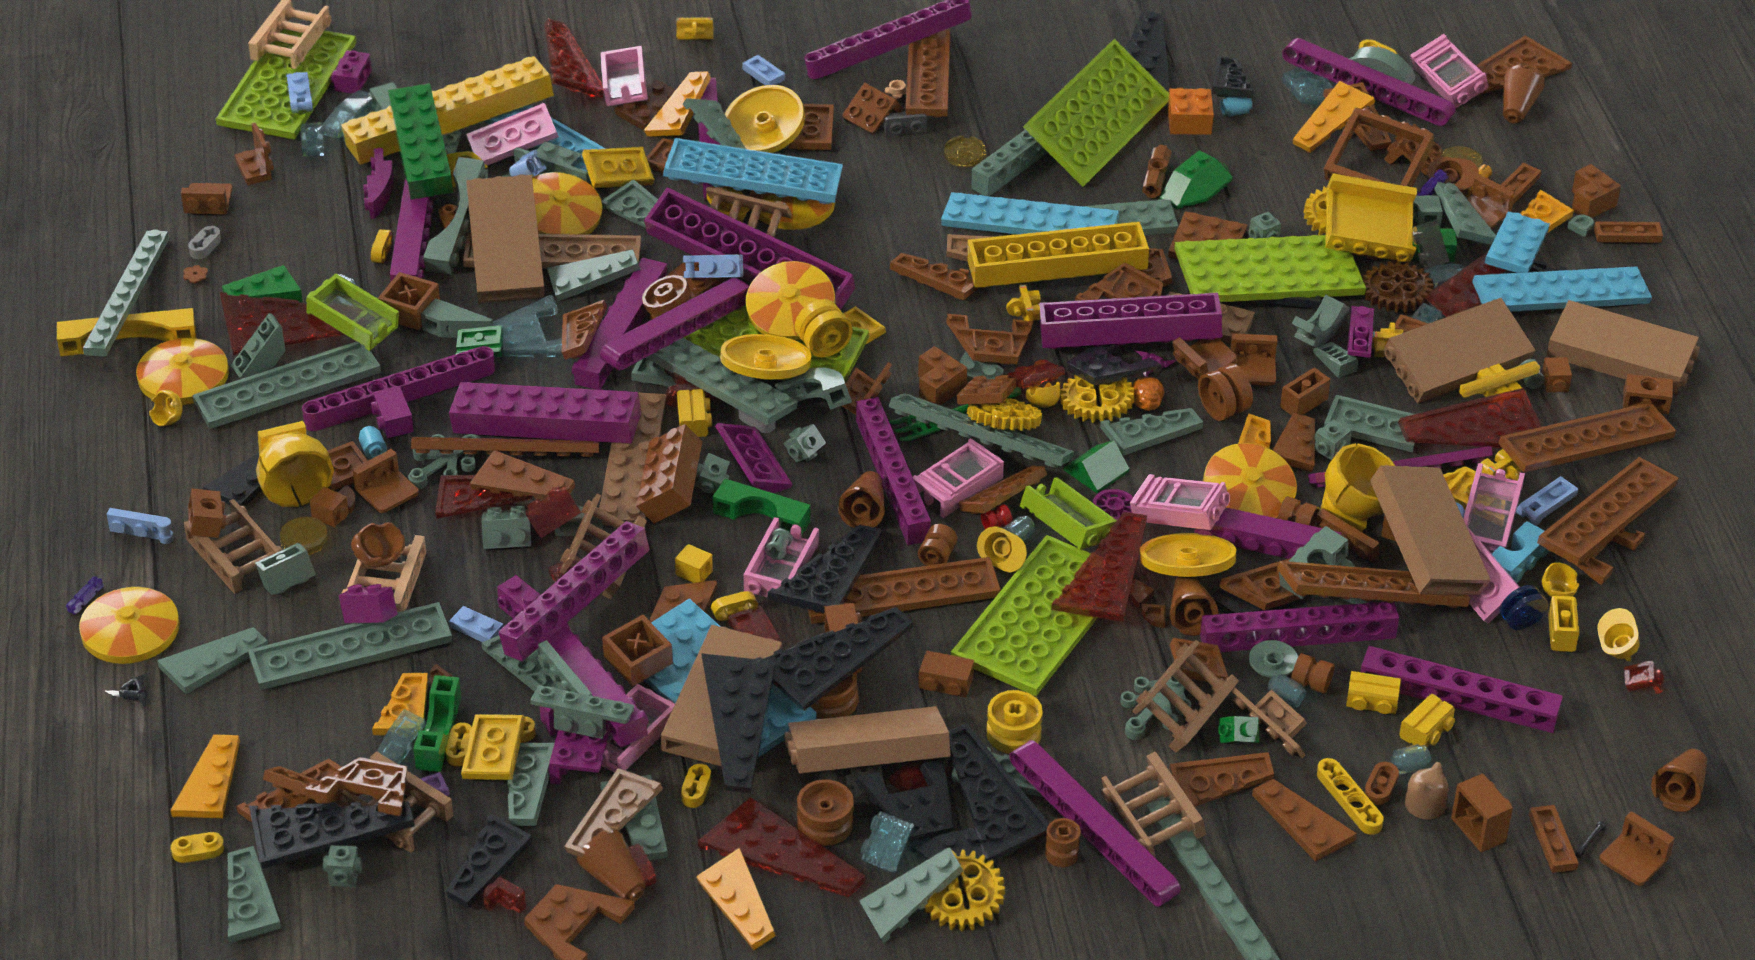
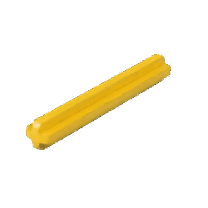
M1532 361L1462 384L1459 393L1462 397L1467 398L1536 375L1540 372V365L1536 361Z

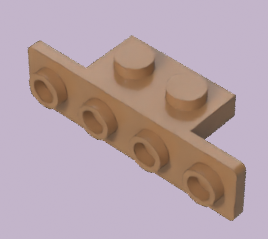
M1235 687L1231 690L1235 697L1233 702L1242 711L1245 708L1251 712L1249 714L1250 717H1259V725L1263 723L1267 727L1266 732L1274 740L1281 739L1284 742L1282 746L1292 756L1296 753L1300 758L1305 756L1301 747L1292 738L1307 722L1283 699L1270 690L1254 705Z

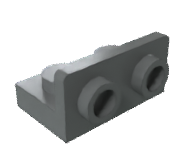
M906 112L890 113L882 123L885 136L927 133L926 114L906 115Z

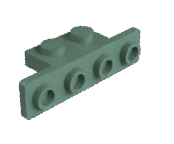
M546 141L537 149L538 153L536 155L541 164L547 168L539 174L552 172L566 173L589 183L588 172L576 168L582 160L581 153ZM516 147L514 149L515 163L530 151Z
M539 685L531 697L532 705L554 709V729L603 739L606 733V720L627 724L634 711L633 704L573 691H565L549 686Z

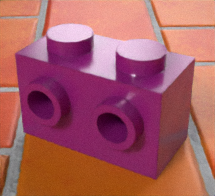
M346 50L343 58L339 59L337 69L332 72V82L335 85V91L359 95L372 71L370 54Z
M400 386L373 392L374 402L370 403L374 416H378L376 419L379 430H384L386 438L414 432L412 414Z
M517 575L497 586L499 607L513 619L540 596L537 591Z
M361 584L349 586L347 588L348 591L339 595L345 623H384L398 615L392 587H382L381 584L362 587Z

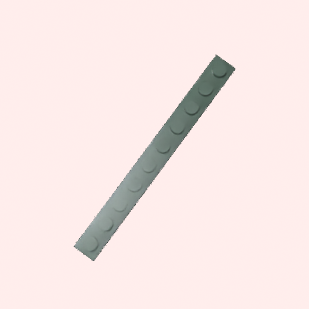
M146 231L83 346L84 355L107 356L169 240L167 231Z
M1166 797L1146 804L1147 814L1170 804L1169 798ZM1173 813L1154 824L1160 832L1180 822L1182 817L1180 814L1176 815ZM1184 831L1166 840L1245 960H1280L1192 831Z

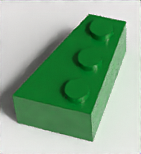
M284 265L222 286L225 307L233 319L261 316V312L275 310L277 314L283 313L282 309L297 308V311L304 310L301 289Z

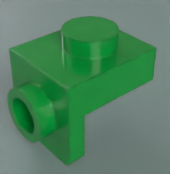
M1231 716L1220 718V742L1258 743L1259 717Z

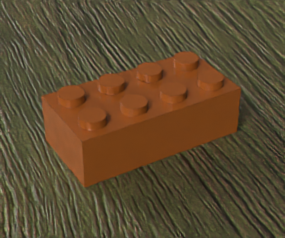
M686 424L673 428L660 437L653 438L648 444L636 507L653 523L683 510L691 504L702 440Z

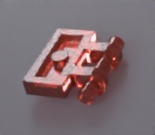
M1043 359L1036 361L1034 365L1028 367H1018L1014 372L1007 375L1009 378H1016V386L1019 388H1035L1040 386L1042 382L1057 380L1059 376L1065 374V370L1062 366L1057 367V365Z

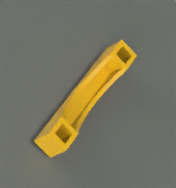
M193 308L129 314L115 340L130 337L155 338L163 341L196 338ZM99 318L57 322V342L60 356L84 354L83 346Z

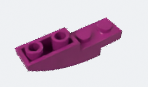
M374 148L375 157H371V175H367V184H363L364 197H368L364 198L365 211L370 212V219H375L385 208L394 185L392 160L384 161L383 148Z
M1352 306L1347 355L1371 357L1373 308Z

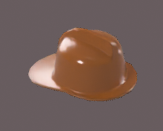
M1440 157L1435 159L1428 168L1429 179L1431 177L1434 178V174L1441 169L1448 176L1444 183H1452L1459 190L1472 187L1474 178L1479 175L1476 164L1467 159Z

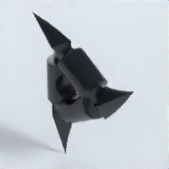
M150 672L130 679L120 687V690L106 692L119 698L123 697L126 700L138 701L139 699L145 708L148 693L146 694L143 681Z

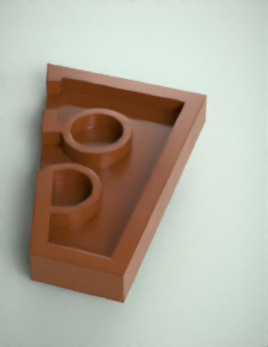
M1293 413L1272 450L1280 455L1289 466L1312 472L1315 466L1314 418Z

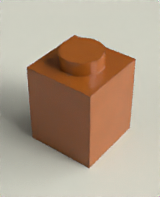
M1545 358L1542 374L1545 378L1546 392H1569L1572 373L1568 358Z
M323 487L309 500L312 518L334 528L349 514L347 496L329 488Z

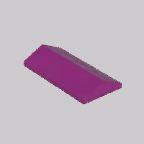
M723 423L716 424L715 427L753 486L770 493L791 488V481L756 427Z

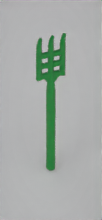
M1016 387L1007 398L1011 399L1021 395V389ZM968 404L953 408L952 410L966 414ZM913 415L889 420L890 424L906 422L908 425L894 429V432L905 433L912 431V435L900 437L901 441H912L940 431L937 423L931 421L923 423L916 420V416Z

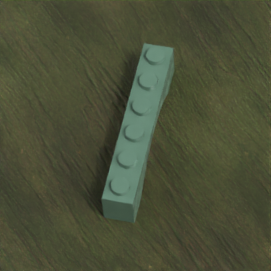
M458 158L453 176L455 186L460 194L459 207L447 228L429 240L423 257L426 271L452 275L454 266H458L460 249L463 250L465 245L466 232L469 233L471 228L466 180H473L475 178L488 179V170L485 169L484 160Z

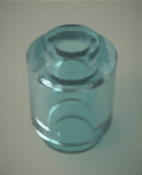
M1019 516L1003 527V529L1017 535L1024 542L1033 535L1035 524L1028 516Z
M1283 674L1273 676L1268 683L1267 688L1274 691L1289 706L1298 707L1306 695V690L1302 688L1301 684Z
M1419 744L1394 750L1391 757V763L1397 766L1400 774L1424 769L1431 761L1427 747L1425 745L1420 746Z

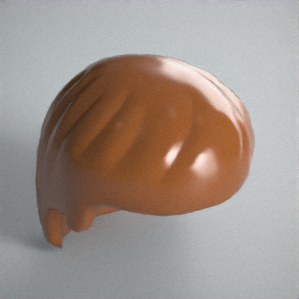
M387 522L381 525L371 523L354 535L351 541V548L361 563L368 567L379 568L389 565L403 554L405 538L400 529L393 523Z

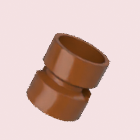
M1286 496L1280 507L1277 519L1315 527L1319 507L1307 502L1302 505L1300 500Z
M932 525L918 550L919 560L926 566L947 563L957 543L958 537L956 532L947 525Z
M1301 653L1295 663L1291 683L1302 687L1310 685L1311 690L1325 694L1332 681L1335 664L1324 660L1316 662L1315 657Z
M1066 818L1055 819L1047 827L1045 856L1047 861L1054 866L1068 867L1078 860L1080 828L1073 820Z

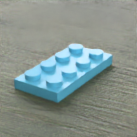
M1508 211L1488 251L1485 264L1516 273H1528L1548 232L1550 223Z

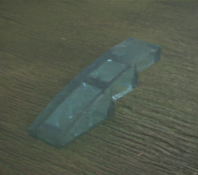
M358 90L346 98L329 115L319 129V134L335 138L343 136L341 124L367 115V108L372 105L370 93Z

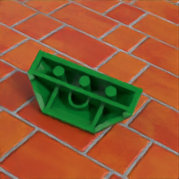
M1199 150L1173 171L1160 199H1170L1171 205L1175 209L1206 202L1228 185L1233 177L1226 164Z

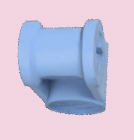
M533 150L522 156L519 161L510 167V175L517 176L523 174L534 177L547 168L541 164L536 155L538 153L537 150Z

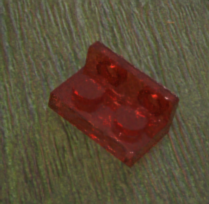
M556 486L547 493L548 497L542 501L538 498L527 505L528 509L525 511V514L540 538L581 513L566 486L562 488Z

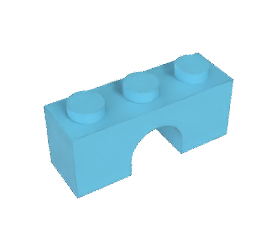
M1528 521L1514 532L1510 550L1499 546L1492 553L1516 583L1521 580L1523 574L1528 569L1531 570L1535 566L1537 560L1545 557L1549 552L1545 547L1537 544L1538 537L1544 530Z

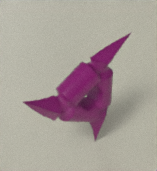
M1136 351L1142 356V360L1151 358L1162 364V369L1176 361H1164L1162 357L1153 353ZM1153 371L1143 372L1144 377H1147Z

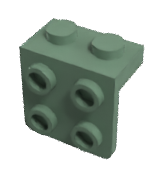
M512 506L511 510L491 507L483 512V548L531 546L530 509H525V506Z

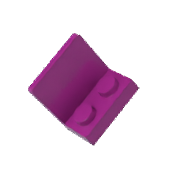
M558 730L549 761L550 784L560 785L562 777L567 775L568 769L600 772L609 733L606 732L603 739Z

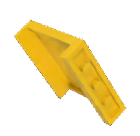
M1332 174L1327 185L1325 248L1398 260L1400 262H1411L1416 251V247H1413V202L1417 196V188Z

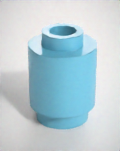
M1227 96L1220 101L1221 112L1224 116L1228 115L1229 117L1248 114L1250 109H1252V99Z
M367 426L360 431L359 442L368 459H373L387 451L385 441L378 429L373 426Z

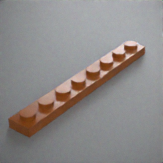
M412 437L411 449H416V453H430V449L439 450V453L452 454L454 450H463V454H477V450H485L486 454L491 455L495 450L498 452L510 451V455H524V451H533V455L538 456L547 455V452H556L557 456H570V452H579V456H593V453H599V443L597 441Z

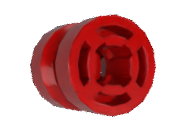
M1005 504L997 506L993 511L989 510L986 513H981L984 529L994 526L1007 528L1013 524L1011 512Z

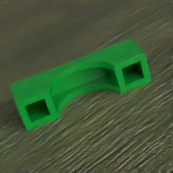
M728 479L723 480L713 495V513L733 520L749 513L764 514L772 519L774 517L779 518V528L785 529L790 533L793 525L800 526L801 536L811 522L810 504Z
M434 676L430 690L426 727L424 731L419 730L414 746L417 770L437 772L442 770L446 755V745L462 698L459 677Z

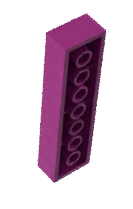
M1218 293L1039 303L1042 348H1078L1087 345H1125L1126 343L1146 344L1156 341L1167 343L1179 337L1183 341L1222 338V311Z
M460 382L449 411L453 433L632 443L642 412L638 392Z

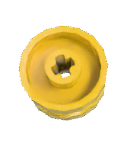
M828 299L816 300L808 304L801 310L794 325L796 334L805 343L807 348L814 356L821 358L830 357L840 352L850 341L853 332L850 321L837 305Z
M1020 690L1005 691L991 699L987 711V739L994 748L1000 752L1010 754L1030 740L1039 743L1042 733L1043 712L1042 705L1038 699L1030 693Z

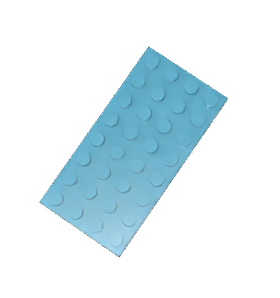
M675 138L664 167L663 176L671 180L685 179L695 184L704 182L710 183L715 187L729 186L740 191L748 189L754 190V192L759 194L768 192L774 193L779 197L793 196L803 201L812 199L818 200L822 204L835 203L843 164Z
M690 598L651 622L672 644L673 664L643 681L659 696L671 700L674 704L679 697L711 624L721 627ZM772 684L758 757L785 740L784 732H788V723L816 719V712L811 707L803 712L774 684Z

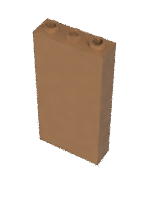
M520 174L511 177L497 176L488 179L475 178L473 180H466L478 303L544 298L532 175Z
M1502 298L1391 337L1384 348L1386 358L1391 361L1398 377L1403 380L1408 393L1415 399L1417 404L1456 390L1462 384L1476 380L1477 373L1484 368H1490V366L1498 363L1505 370L1520 366L1523 361L1531 359L1536 351Z
M1568 300L1549 340L1546 357H1567L1568 362L1622 379H1626L1627 374L1673 379V393L1678 394L1680 387L1686 386L1689 376L1687 372L1691 373L1700 347L1697 346L1699 338L1697 336Z
M1380 466L1370 482L1419 594L1480 595L1491 579L1441 469L1433 467Z
M711 624L661 734L662 751L721 766L701 653L751 659L761 657L763 659L773 655L774 651L782 649V642Z
M937 706L788 723V732H784L785 745L788 747L791 763L797 766L799 773L950 756L949 732Z

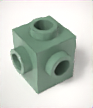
M1269 212L1253 217L1250 220L1249 238L1279 237L1281 223Z
M1333 419L1316 432L1315 451L1332 460L1343 446L1350 445L1352 430Z
M814 424L802 429L799 427L789 434L790 438L783 443L795 462L804 459L806 462L810 461L818 455L816 451L826 444Z
M708 453L703 464H698L695 486L706 493L715 494L723 480L729 479V475L726 472L730 461Z
M330 846L329 856H324L323 870L328 873L329 886H356L358 873L362 871V857H358L357 847Z

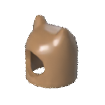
M1436 762L1432 768L1418 770L1412 774L1408 782L1405 806L1415 817L1421 819L1438 818L1446 809L1449 784L1439 762Z

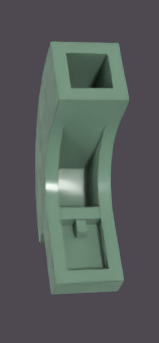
M1359 48L1354 57L1348 58L1410 85L1416 78L1414 71L1403 58L1384 48Z
M1325 295L1319 308L1308 321L1295 316L1292 325L1298 329L1294 337L1314 347L1324 345L1338 331L1350 308L1344 303Z
M810 368L799 376L775 384L777 390L797 401L813 397L824 398L827 400L830 410L852 402L843 376L838 371L830 368Z

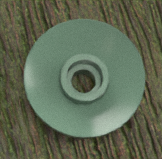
M1268 640L1256 644L1249 654V662L1252 668L1257 673L1270 678H1281L1290 675L1298 658L1296 651L1290 645L1276 640Z

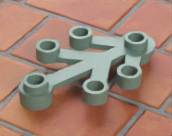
M435 434V435L432 436V437H443V438H444V436L441 435V434ZM468 434V435L463 436L462 438H480V437L477 436V435H474V434ZM413 449L415 460H437L423 469H412L408 475V480L418 489H422L428 484L427 477L447 464V469L443 472L444 481L446 483L456 482L458 480L457 460L463 454V450H454L452 454L439 453V450H430V453H416V449ZM465 454V457L461 460L463 471L471 472L476 468L475 454Z
M1172 676L1166 682V685L1191 708V702L1186 699L1184 694L1186 688ZM1137 677L1134 681V690L1138 693H1143L1145 690L1148 691L1158 680L1149 681L1145 677ZM1130 691L1123 692L1120 703L1125 708H1132L1138 705L1136 699L1140 695H1135ZM1157 693L1152 700L1178 724V717L1172 713L1169 700L1161 693ZM1145 708L1138 717L1130 718L1126 722L1125 735L1132 740L1143 738L1145 735V724L1154 714ZM1176 708V712H1177L1178 714H1180V715H1183V714Z

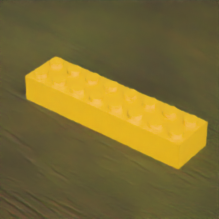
M1140 222L968 240L967 261L975 288L1106 274L1123 263H1127L1138 270L1148 269L1149 247Z

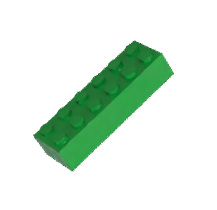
M430 83L388 90L392 118L410 199L453 193L450 167Z

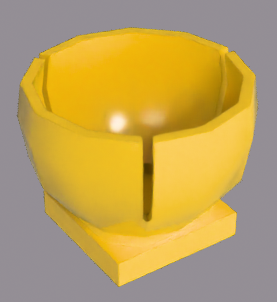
M303 421L258 431L259 459L256 473L263 493L269 501L282 507H299L291 486L302 506L309 503V500L323 487L328 488L330 486L334 467L329 453L319 440L306 435V426Z
M1355 443L1343 446L1333 457L1325 472L1326 487L1321 509L1323 508L1363 532L1369 517L1384 513L1370 480L1380 466H1395L1389 457L1374 447L1359 443L1357 445Z

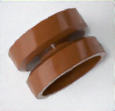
M671 275L652 283L644 291L642 302L650 313L651 319H654L695 298V296L691 293L690 286L685 278Z
M1233 363L1218 368L1217 371L1213 370L1201 375L1198 380L1201 402L1207 413L1217 421L1249 410L1252 406L1253 393L1250 382L1238 365Z
M856 672L810 706L816 712L817 719L850 716L856 710L859 703Z
M827 779L811 782L800 790L797 797L798 831L804 839L812 844L828 846L844 841L851 834L853 829L854 803L853 795L848 787L840 782Z

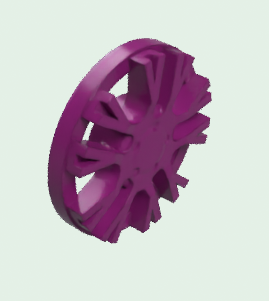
M1104 490L1093 499V504L1117 520V525L1120 523L1122 525L1124 521L1134 518L1131 506H1125L1130 504L1133 496L1123 490Z

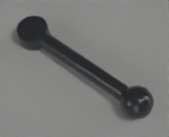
M1598 821L1596 823V829L1585 843L1578 848L1576 856L1580 858L1583 856L1585 850L1598 833L1605 830V822Z

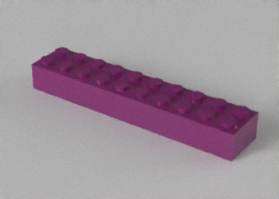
M668 187L644 219L649 235L691 255H743V277L739 278L750 283L768 267L778 263L797 261L811 264L828 276L834 288L835 304L840 310L855 290L853 274Z

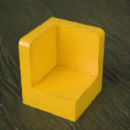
M686 545L675 558L676 575L692 583L704 582L713 571L712 554L692 545Z

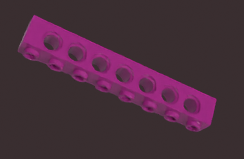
M879 397L856 401L857 425L877 473L882 477L884 490L907 545L922 543L931 527V520Z
M628 521L623 523L498 632L504 654L523 662L539 648L538 644L553 636L649 551L645 528Z
M1385 601L1202 616L1200 638L1203 643L1218 645L1220 652L1251 650L1256 644L1268 640L1281 641L1294 647L1395 639L1399 616L1395 603Z
M1368 646L1360 672L1400 678V694L1423 700L1433 694L1439 697L1442 702L1445 701L1454 706V708L1550 733L1554 732L1563 697L1551 692Z

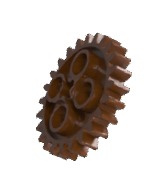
M1388 261L1387 266L1380 263L1379 268L1372 266V271L1367 270L1366 275H1363V282L1366 287L1365 295H1363L1366 296L1365 300H1371L1372 306L1378 304V309L1386 307V312L1394 309L1395 313H1398L1399 309H1402L1407 313L1408 308L1416 311V306L1423 308V303L1428 304L1429 299H1432L1433 279L1429 278V273H1424L1423 268L1417 270V265L1409 267L1408 262L1401 265L1399 261L1396 262V265H1393Z

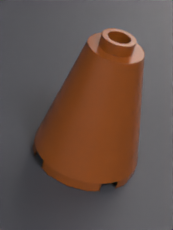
M1517 65L1506 71L1504 76L1503 116L1507 121L1511 123L1521 122L1544 90L1545 78L1538 70L1532 67L1525 69L1522 68V65Z
M873 471L863 473L841 495L838 513L847 525L853 528L860 524L876 527L881 522L885 513L883 480L878 473Z
M1179 576L1174 583L1170 607L1171 623L1182 634L1199 635L1201 632L1202 616L1218 615L1217 604L1196 577Z
M1688 749L1656 771L1652 778L1651 788L1655 798L1657 799L1658 797L1664 802L1663 806L1678 812L1688 811L1699 803L1702 797L1708 763L1705 754L1698 749Z
M612 828L614 832L608 834L605 830L592 838L582 848L585 853L582 858L578 855L577 863L619 897L635 901L644 894V880L621 832L616 828Z

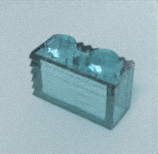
M885 812L875 815L870 825V829L873 830L870 839H866L861 848V854H863L861 860L895 873L914 824Z

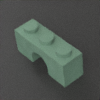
M1416 196L1413 202V220L1417 222L1418 227L1440 228L1443 211L1439 196Z
M1325 526L1321 531L1316 532L1304 547H1300L1289 562L1338 565L1349 555L1348 539ZM1279 572L1280 586L1303 599L1305 596L1294 593L1293 589Z

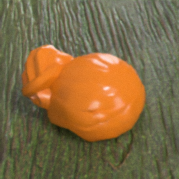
M1140 377L1133 382L1134 402L1137 407L1150 411L1160 406L1164 396V386L1158 379L1154 377Z

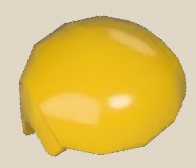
M1056 382L1054 386L1051 383H1047L1044 388L1030 387L1026 390V397L1029 403L1041 408H1048L1057 404L1061 394L1060 382Z
M159 391L151 399L154 402V408L149 411V415L152 421L159 427L174 424L181 418L183 411L182 401L173 391Z
M1563 563L1550 564L1542 577L1544 591L1550 597L1554 595L1573 597L1579 587V583L1576 582L1577 572L1569 565Z

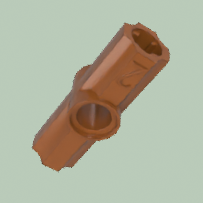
M1159 145L1154 148L1151 159L1148 161V170L1142 192L1148 198H1155L1160 195L1163 184L1166 181L1171 150L1165 145Z

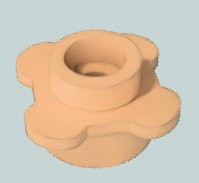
M893 80L889 83V87L885 88V93L891 94L894 99L902 98L907 92L906 84L901 80Z

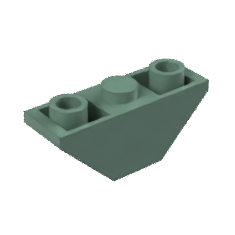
M269 313L232 362L231 367L239 378L243 379L272 369L284 354L285 345L282 326L273 314Z

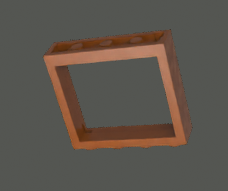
M1355 107L1324 166L1325 179L1330 181L1332 174H1339L1388 183L1337 165L1357 125L1362 123L1421 144L1400 184L1401 186L1413 187L1434 146L1433 133L1427 129L1413 127L1406 122L1392 120L1386 115L1380 116L1368 109Z

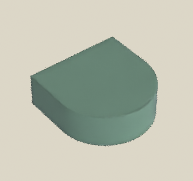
M1578 215L1568 222L1567 228L1586 237L1593 231L1594 220L1587 215Z

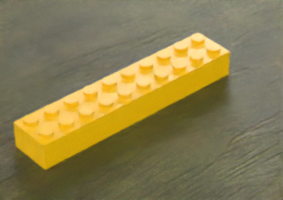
M534 56L524 58L522 61L504 65L502 68L494 71H487L474 78H467L460 83L447 85L443 89L432 91L442 135L554 96L550 74ZM390 106L341 124L346 146L360 165L370 162L371 157H375L374 148H383V156L400 151Z

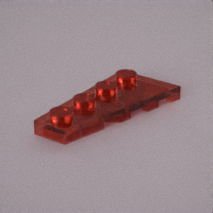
M475 475L441 476L435 514L438 519L533 499V496H513V493L500 491V494L492 493L489 489L484 488L472 490L470 482Z

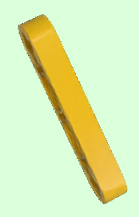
M1332 758L1322 759L1318 763V779L1361 831L1369 835L1378 834L1383 825V815L1339 762ZM1346 785L1349 789L1341 791L1336 786ZM1360 802L1363 804V807L1355 808L1350 803Z

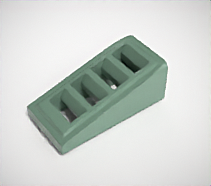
M1330 342L1313 349V353L1337 378L1357 371L1358 359L1353 355H1347V351L1335 343Z

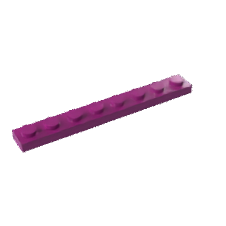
M1488 446L1392 462L1395 466L1442 468L1441 463L1449 462L1450 466L1463 465V460L1471 459L1472 463L1482 462L1486 456H1492L1493 454L1492 447ZM1325 472L1308 474L1309 483H1317L1318 487L1326 486Z

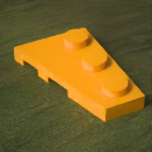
M403 673L391 693L388 705L384 706L378 723L375 722L372 728L373 735H418L419 730L424 731L428 673Z

